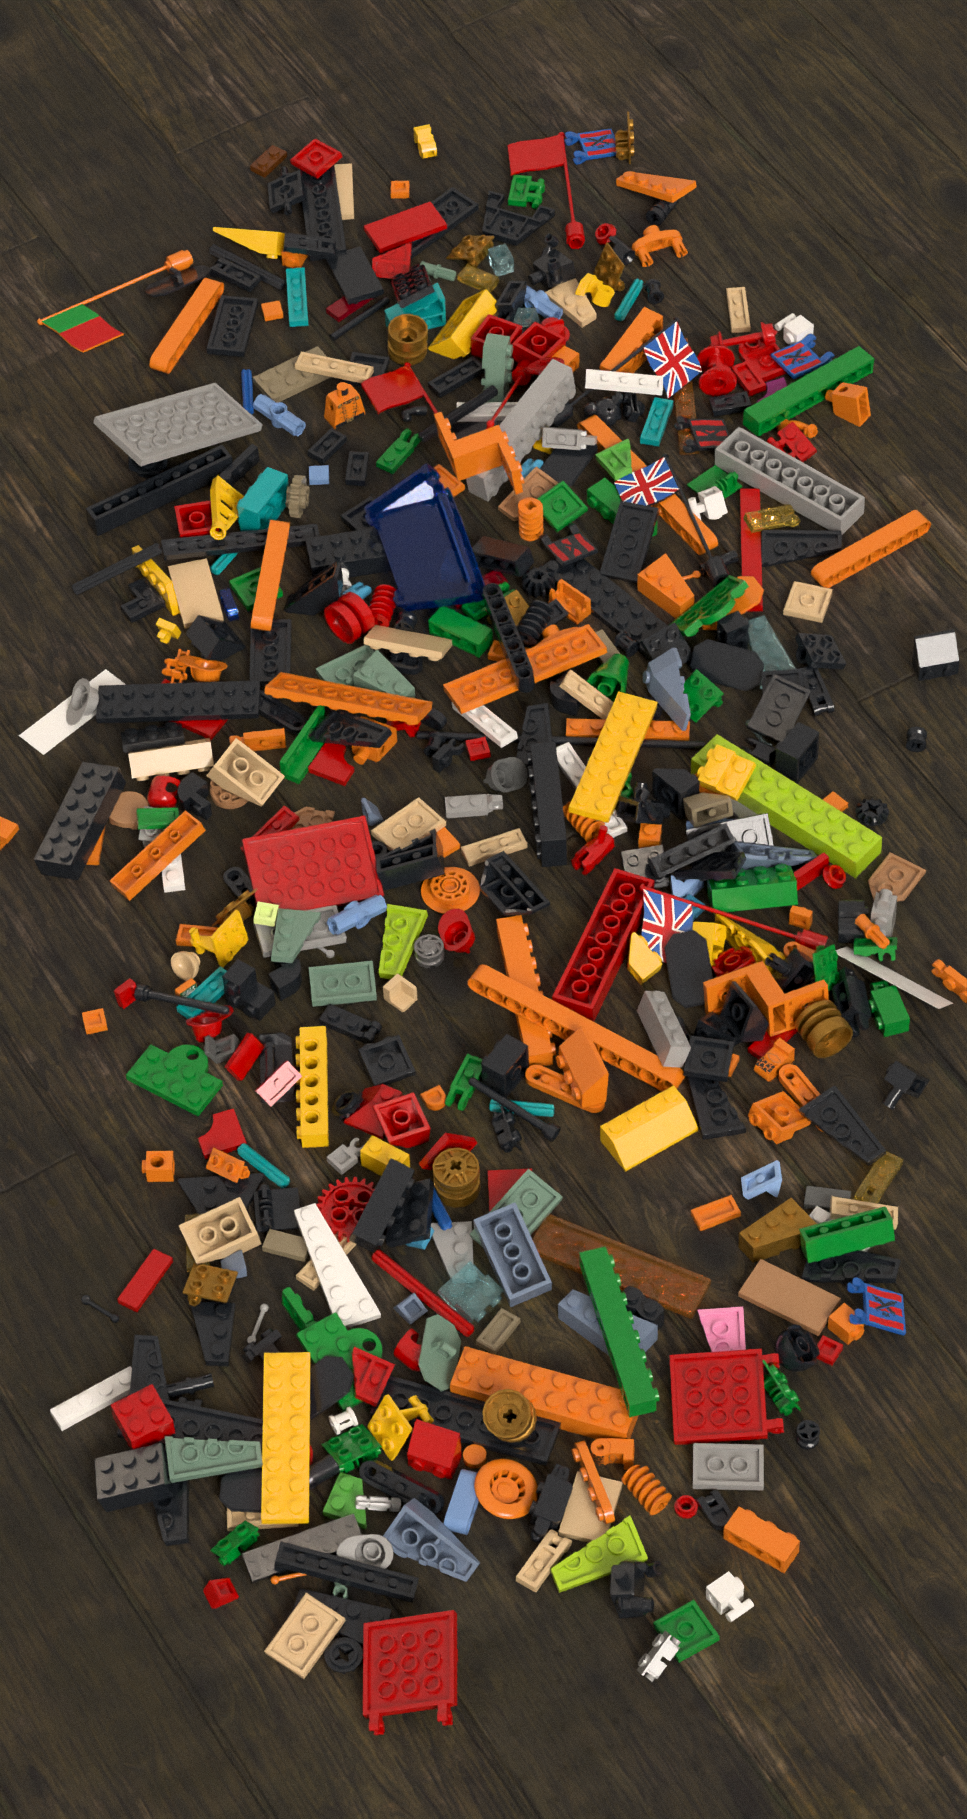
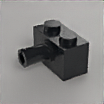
M796 948L791 951L785 960L774 953L769 954L773 961L768 957L765 960L767 966L776 970L772 976L784 994L805 987L815 975L812 959Z
M895 1061L886 1070L887 1075L884 1079L891 1083L892 1087L884 1100H882V1103L894 1110L903 1093L919 1098L930 1080L912 1067Z

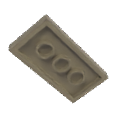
M318 346L306 351V353L327 357ZM298 355L254 376L253 383L264 395L277 403L331 377L296 370L295 363L299 357Z

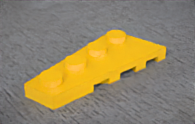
M139 545L131 548L133 554L143 550ZM152 559L136 566L165 600L166 607L172 616L179 614L180 611L170 578Z

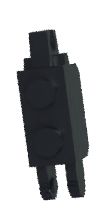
M844 967L839 971L840 982L832 987V993L837 1010L840 1011L841 1017L852 1028V1037L855 1038L860 1034L859 1028L862 1031L868 1029V1019L872 1016L864 981L859 980L852 969Z
M556 1464L552 1473L547 1475L545 1482L541 1480L535 1493L539 1495L538 1500L532 1501L528 1514L532 1515L529 1523L533 1525L530 1537L534 1543H540L547 1531L551 1529L557 1530L563 1518L573 1490L571 1483L567 1481L569 1475V1468Z

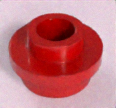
M683 1495L676 1500L674 1510L679 1517L687 1519L696 1515L698 1504L693 1497ZM688 1506L690 1509L684 1510L682 1508Z

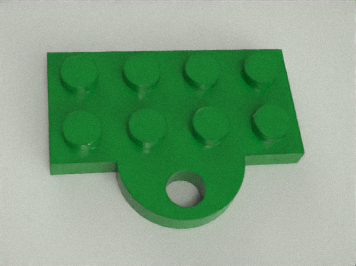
M729 575L672 623H676L683 636L691 637L699 631L702 625L712 624L727 615L735 606V599L741 597L749 586L745 580Z
M150 1044L126 1074L128 1081L196 1116L202 1113L223 1086L222 1080L207 1073L209 1069L208 1058L201 1048L194 1045H181L167 1053ZM193 1054L198 1056L195 1060L188 1059V1056Z
M336 1312L296 1334L305 1352H310L313 1365L325 1356L342 1357L353 1373L352 1351L354 1347L379 1358L382 1356V1344L373 1332L363 1328L347 1331ZM366 1341H371L375 1344V1349L367 1351L363 1348L362 1344ZM354 1379L350 1393L336 1402L342 1412L346 1411L347 1407L352 1408L363 1402L355 1398Z

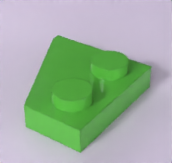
M629 439L595 454L596 460L615 481L632 473Z
M340 1472L324 1507L323 1516L337 1520L354 1513L358 1526L366 1529L365 1510L355 1508L356 1496L363 1495L362 1479Z

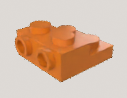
M784 1091L753 1103L748 1114L750 1123L753 1126H758L763 1131L765 1138L773 1140L776 1144L791 1139L795 1131L811 1124L808 1119L799 1113L798 1109L801 1107Z

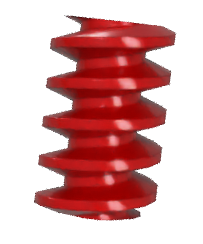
M382 584L374 590L369 608L373 614L375 625L389 627L390 625L389 622L392 619L391 616L394 613L393 610L396 607L395 604L398 601L397 596L399 594L390 585Z

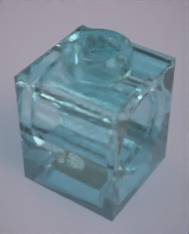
M506 244L488 249V261L496 277L514 272V258Z
M518 308L513 323L522 326V334L534 322L540 323L536 308Z

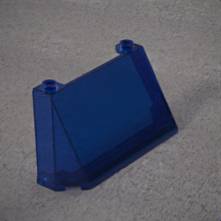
M427 463L364 507L367 514L365 515L367 523L370 526L373 525L379 532L398 587L394 591L395 596L393 600L398 607H402L406 611L480 602L484 598L482 594L485 584L452 492L448 487L444 488L443 484L438 480L441 476L437 470Z

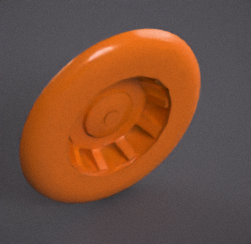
M444 867V875L423 881L421 895L425 904L432 910L442 914L451 909L468 910L475 904L480 894V886L476 877L469 871L458 867Z
M510 1459L492 1460L483 1465L476 1475L474 1483L476 1496L480 1504L497 1517L504 1519L523 1517L528 1514L532 1501H537L538 1494H535L537 1490L536 1480L532 1473L517 1461Z

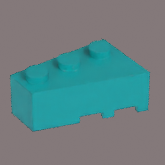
M439 284L433 285L435 292L402 309L398 303L386 309L385 324L387 328L392 319L402 314L419 316L426 322L428 329L445 325V297Z

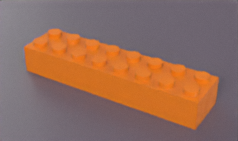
M466 1346L450 1382V1392L484 1402L499 1390L511 1389L518 1391L533 1404L536 1416L561 1422V1430L593 1439H630L638 1416L629 1418L620 1389Z

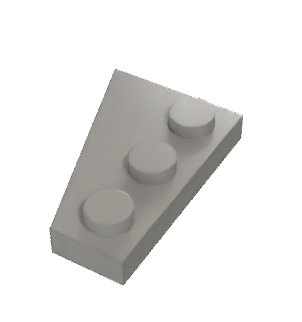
M472 1221L452 1222V1228L445 1231L440 1228L438 1223H431V1227L434 1230L432 1239L451 1284L474 1283L473 1241L470 1237Z

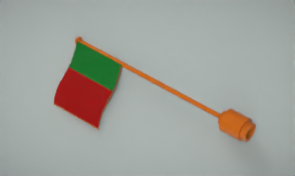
M188 250L176 252L166 257L165 266L48 317L39 318L37 323L55 331L76 350L82 353L123 336L124 333L111 327L96 312L84 306L85 304L167 269L169 272L171 267L179 271L185 270L193 264V258Z

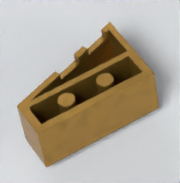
M790 1198L739 1233L738 1248L752 1262L779 1255L781 1251L800 1248L799 1229L816 1225L817 1223Z

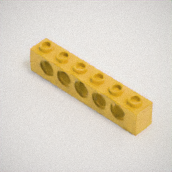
M326 1026L300 1027V1036H296V1049H300V1054H296V1067H300L299 1073L302 1075L296 1082L297 1085H300V1090H296L297 1103H300L301 1108H296L297 1121H301V1126H297V1139H301L302 1148L329 1147Z

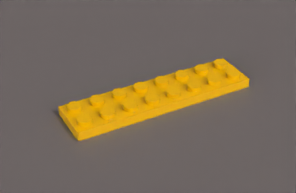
M618 691L569 805V813L609 823L653 719L658 702Z
M310 1352L264 1353L262 1524L309 1523Z

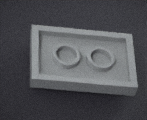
M693 1443V1489L763 1491L764 1445Z

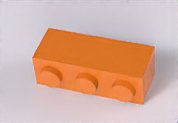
M738 1507L724 1526L723 1539L782 1573L786 1572L799 1553L800 1541L793 1534L785 1533L772 1522L760 1519L751 1510Z

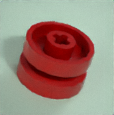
M346 592L337 602L331 603L324 610V616L329 628L341 641L347 644L355 642L360 638L361 634L367 633L375 625V620L369 606L361 597L353 592Z

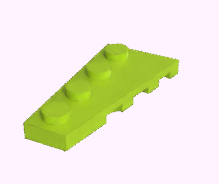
M387 904L383 950L381 951L379 965L380 978L392 979L397 973L401 976L403 975L414 950V944L419 938L428 917L427 910Z
M630 1515L615 1527L613 1526L607 1530L602 1536L592 1540L584 1548L552 1567L550 1572L560 1593L610 1575L611 1567L618 1565L621 1561L632 1559L646 1562L648 1557Z

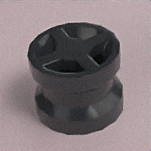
M402 611L398 615V621H396L394 628L414 632V626H416L418 618L410 611Z
M922 727L909 728L906 733V748L912 752H922L926 749L927 731Z
M804 1420L798 1424L796 1442L801 1448L813 1449L818 1445L820 1435L818 1424L812 1420Z

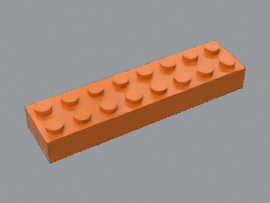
M185 810L110 880L114 889L130 901L206 831L202 823Z

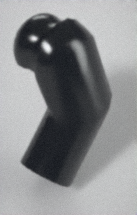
M411 406L402 410V421L410 422L412 416H427V406Z

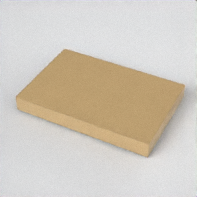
M418 797L372 829L371 835L378 841L383 842L389 851L398 847L403 849L413 844L411 840L415 838L420 840L430 835L429 831L436 829V832L446 826V821Z
M578 1471L560 1525L559 1536L589 1543L606 1533L610 1529L611 1523L605 1525L603 1520H598L595 1511L597 1507L596 1502H591L587 1491L589 1485L587 1481L583 1482ZM600 1477L615 1513L623 1483Z
M305 1593L264 1652L305 1679L346 1620L311 1595Z

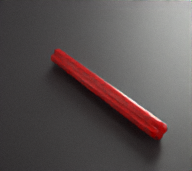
M376 1250L372 1254L373 1262L410 1292L415 1293L421 1301L437 1314L455 1325V1328L464 1336L469 1337L474 1332V1325L384 1252Z

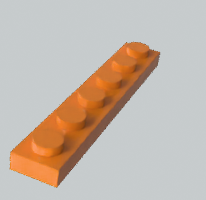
M567 718L566 736L599 737L606 719ZM651 721L644 739L689 741L690 721L686 731H682L674 721Z

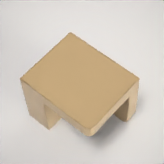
M398 973L383 986L384 1000L401 1012H405L418 1000L416 986Z

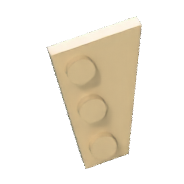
M576 278L556 285L545 292L551 302L562 308L563 313L582 328L596 319V312L586 295L579 296L575 294L579 285Z

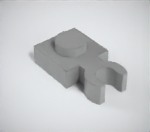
M354 1138L348 1148L342 1144L326 1157L327 1162L341 1175L358 1163L357 1156H360V1150L363 1148V1146L356 1148L359 1145V1139Z

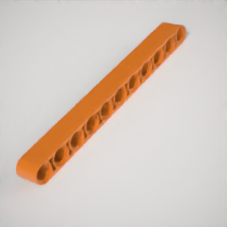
M592 415L577 424L578 429L587 431L588 435L597 436L598 453L622 442L597 415ZM631 450L632 472L647 467ZM675 494L651 506L659 508V515L698 555L706 553L685 504ZM693 513L709 550L717 547L718 540L715 534Z
M479 965L468 980V986L474 992L564 1040H567L581 1026H585L602 1060L662 1092L673 1085L678 1089L685 1078L684 1071L681 1068L663 1067L657 1055L487 965Z

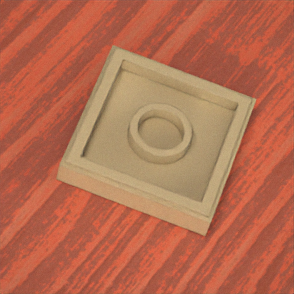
M794 581L784 607L783 615L822 623L833 589Z

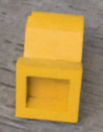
M430 124L414 127V142L418 143L421 158L437 156L436 143L431 134Z
M589 273L580 281L575 292L579 296H584L585 293L590 292L592 302L601 307H608L615 293L613 288L603 285V281L598 280L596 275Z

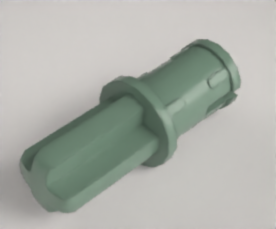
M425 261L420 263V265H425L428 274L434 276L435 279L439 277L454 281L456 278L454 270L443 268L440 264L434 265Z

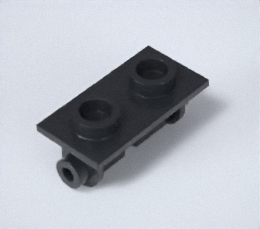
M501 1105L502 1112L494 1113L491 1119L497 1134L504 1131V1133L497 1136L500 1147L505 1153L511 1152L515 1146L521 1151L520 1141H522V1137L518 1129H515L516 1119L511 1111L508 1112Z

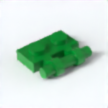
M513 175L508 205L526 207L527 202H531L532 208L538 209L542 203V193L545 190L544 179L540 178L537 182H533L532 176Z

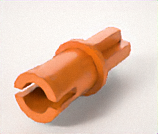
M861 914L856 918L855 924L865 933L867 939H871L882 949L889 945L890 941L880 931V927L872 923L865 914Z

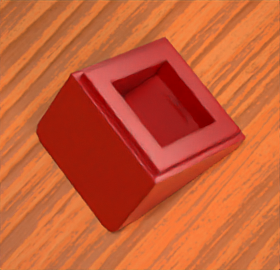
M230 1578L209 1580L203 1590L212 1609L223 1606L239 1597Z

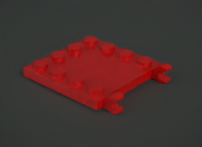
M762 1349L670 1355L674 1444L768 1439V1432L775 1434L784 1433L782 1418L767 1420L763 1370V1367L766 1366L762 1362L765 1360L770 1366L774 1364L777 1368H780L779 1354L762 1355Z
M454 1610L364 1623L363 1716L369 1718V1731H374L375 1736L384 1734L385 1727L382 1716L438 1709L437 1720L442 1722L443 1726L452 1725L453 1716L450 1707L457 1706V1613Z

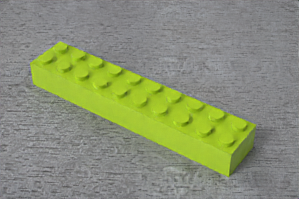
M718 734L691 759V774H696L701 766L705 767L708 761L706 759L708 751L711 748L714 749L716 745H720L735 751L736 755L755 762L756 767L738 802L756 814L768 813L771 826L809 850H813L817 855L827 854L830 863L840 866L844 872L854 878L881 853L882 837Z

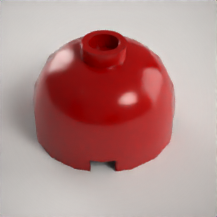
M740 946L741 950L735 951L734 948H730L722 952L714 960L715 966L712 965L715 975L719 977L755 964L756 959L751 949Z

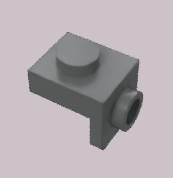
M233 1034L215 1041L210 1035L205 1036L204 1052L216 1064L224 1062L231 1058L239 1046V1038Z

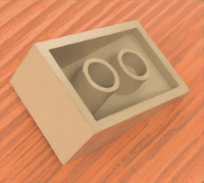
M237 738L206 775L221 788L261 807L285 777Z
M240 1197L179 1225L196 1264L226 1258L239 1250H242V1253L262 1244Z

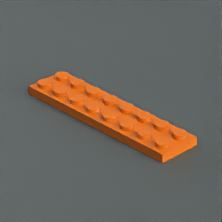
M587 624L527 649L526 653L533 668L535 683L606 654L607 647L590 625ZM506 659L443 685L445 693L461 714L518 691Z
M280 672L265 686V694L272 695L273 698H287L293 702H307L312 706H327L332 710L342 709L353 714L362 713L367 714L369 717H383L388 721L398 720L408 725L418 724L432 710L431 701Z

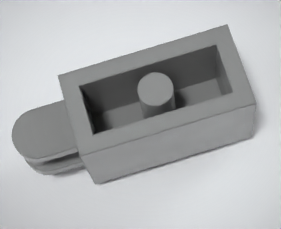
M882 889L880 893L876 892L871 912V922L877 924L880 927V931L886 937H892L896 919L897 896L893 895L888 889Z

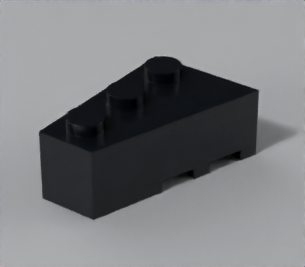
M436 829L429 831L430 835L420 840L418 838L411 840L413 844L403 849L398 847L376 858L377 875L384 890L445 874L443 845Z

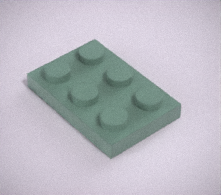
M373 961L309 967L313 1007L377 1000Z

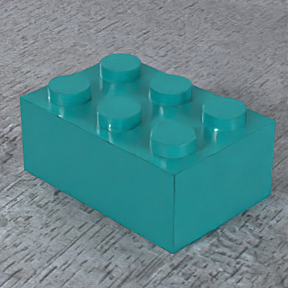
M269 467L259 474L257 481L248 488L246 495L237 503L240 532L269 529L270 519L276 520L286 508L287 487H289L287 474Z

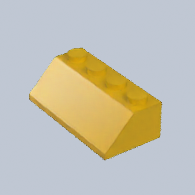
M487 289L464 299L428 349L452 359L460 356L465 357L471 351V337L488 314L495 316L497 311L495 306L497 303L496 299Z
M673 1085L600 1126V1141L626 1172L697 1132L698 1126L687 1101Z

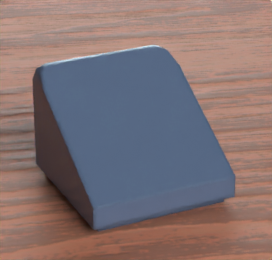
M362 798V813L366 817L368 825L373 826L384 822L377 806L366 798Z
M242 1250L221 1260L222 1269L238 1272L236 1279L247 1276Z
M415 1293L410 1294L393 1307L409 1324H412L428 1311Z

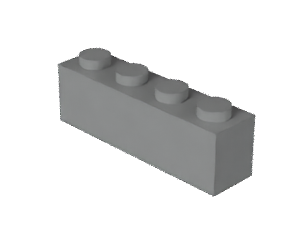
M645 991L637 1012L663 1067L683 1068L691 1046L665 992Z

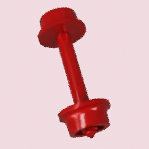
M761 322V332L723 340L720 331L717 335L710 336L711 344L709 346L721 345L728 347L764 339L765 346L768 347L769 344L776 342L775 335L778 331L774 330L772 323L764 324Z

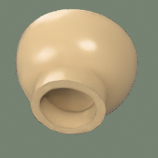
M180 951L172 956L171 966L178 977L187 981L197 975L200 958L196 953Z

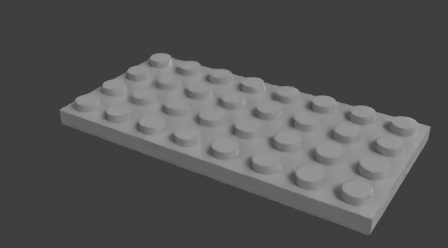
M216 383L99 415L94 418V424L140 466L259 432L263 425Z

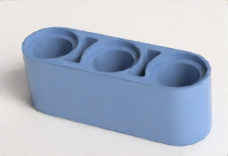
M462 1469L459 1474L444 1520V1525L452 1532L467 1535L479 1503L474 1488L478 1472Z

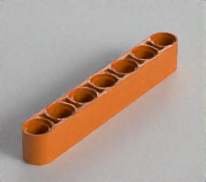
M209 278L202 280L152 354L149 363L151 369L167 374L172 371L221 298L224 291V283Z
M913 510L818 563L812 569L811 576L822 587L830 588L928 532L931 522L918 510Z
M270 519L253 608L251 629L271 631L290 522Z

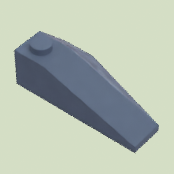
M671 648L648 663L647 670L643 673V683L646 684L648 692L682 731H686L691 713L688 696L683 694L685 679L679 673V668H682V662L677 648Z
M737 841L731 844L730 852H744L746 861L742 869L745 870L754 869L757 866L775 867L777 864L794 866L808 863L817 857L813 850Z
M415 1498L403 1506L383 1535L391 1543L394 1553L398 1556L411 1558L418 1561L421 1565H429L439 1569L444 1574L465 1582L469 1580L480 1564L475 1556L435 1514Z

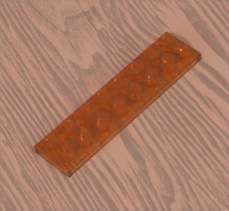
M551 1214L544 1219L533 1238L541 1258L582 1274L579 1265V1252L606 1246L608 1255L612 1254L614 1258V1273H618L620 1276V1290L624 1291L627 1286L635 1287L646 1298L659 1302L663 1308L690 1319L693 1318L711 1285V1279Z

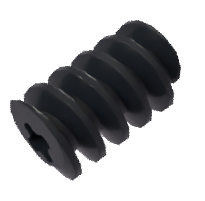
M534 600L530 603L522 620H520L516 627L524 644L535 646L536 640L540 638V634L544 631L543 628L547 626V621L551 619L550 615L554 614V610L549 604L539 600Z

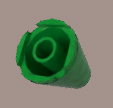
M613 654L588 677L587 682L614 702L618 691L626 693L629 669L628 659L622 654Z

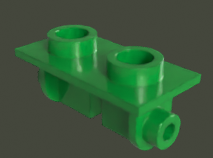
M245 1520L237 1525L225 1538L221 1539L210 1551L220 1557L218 1561L221 1565H230L231 1562L241 1555L238 1550L239 1546L245 1551L253 1543L257 1542L259 1537L257 1530L259 1528Z

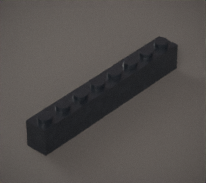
M220 445L86 508L88 525L99 536L212 483L217 475L220 476L221 472L232 463V456L223 445Z

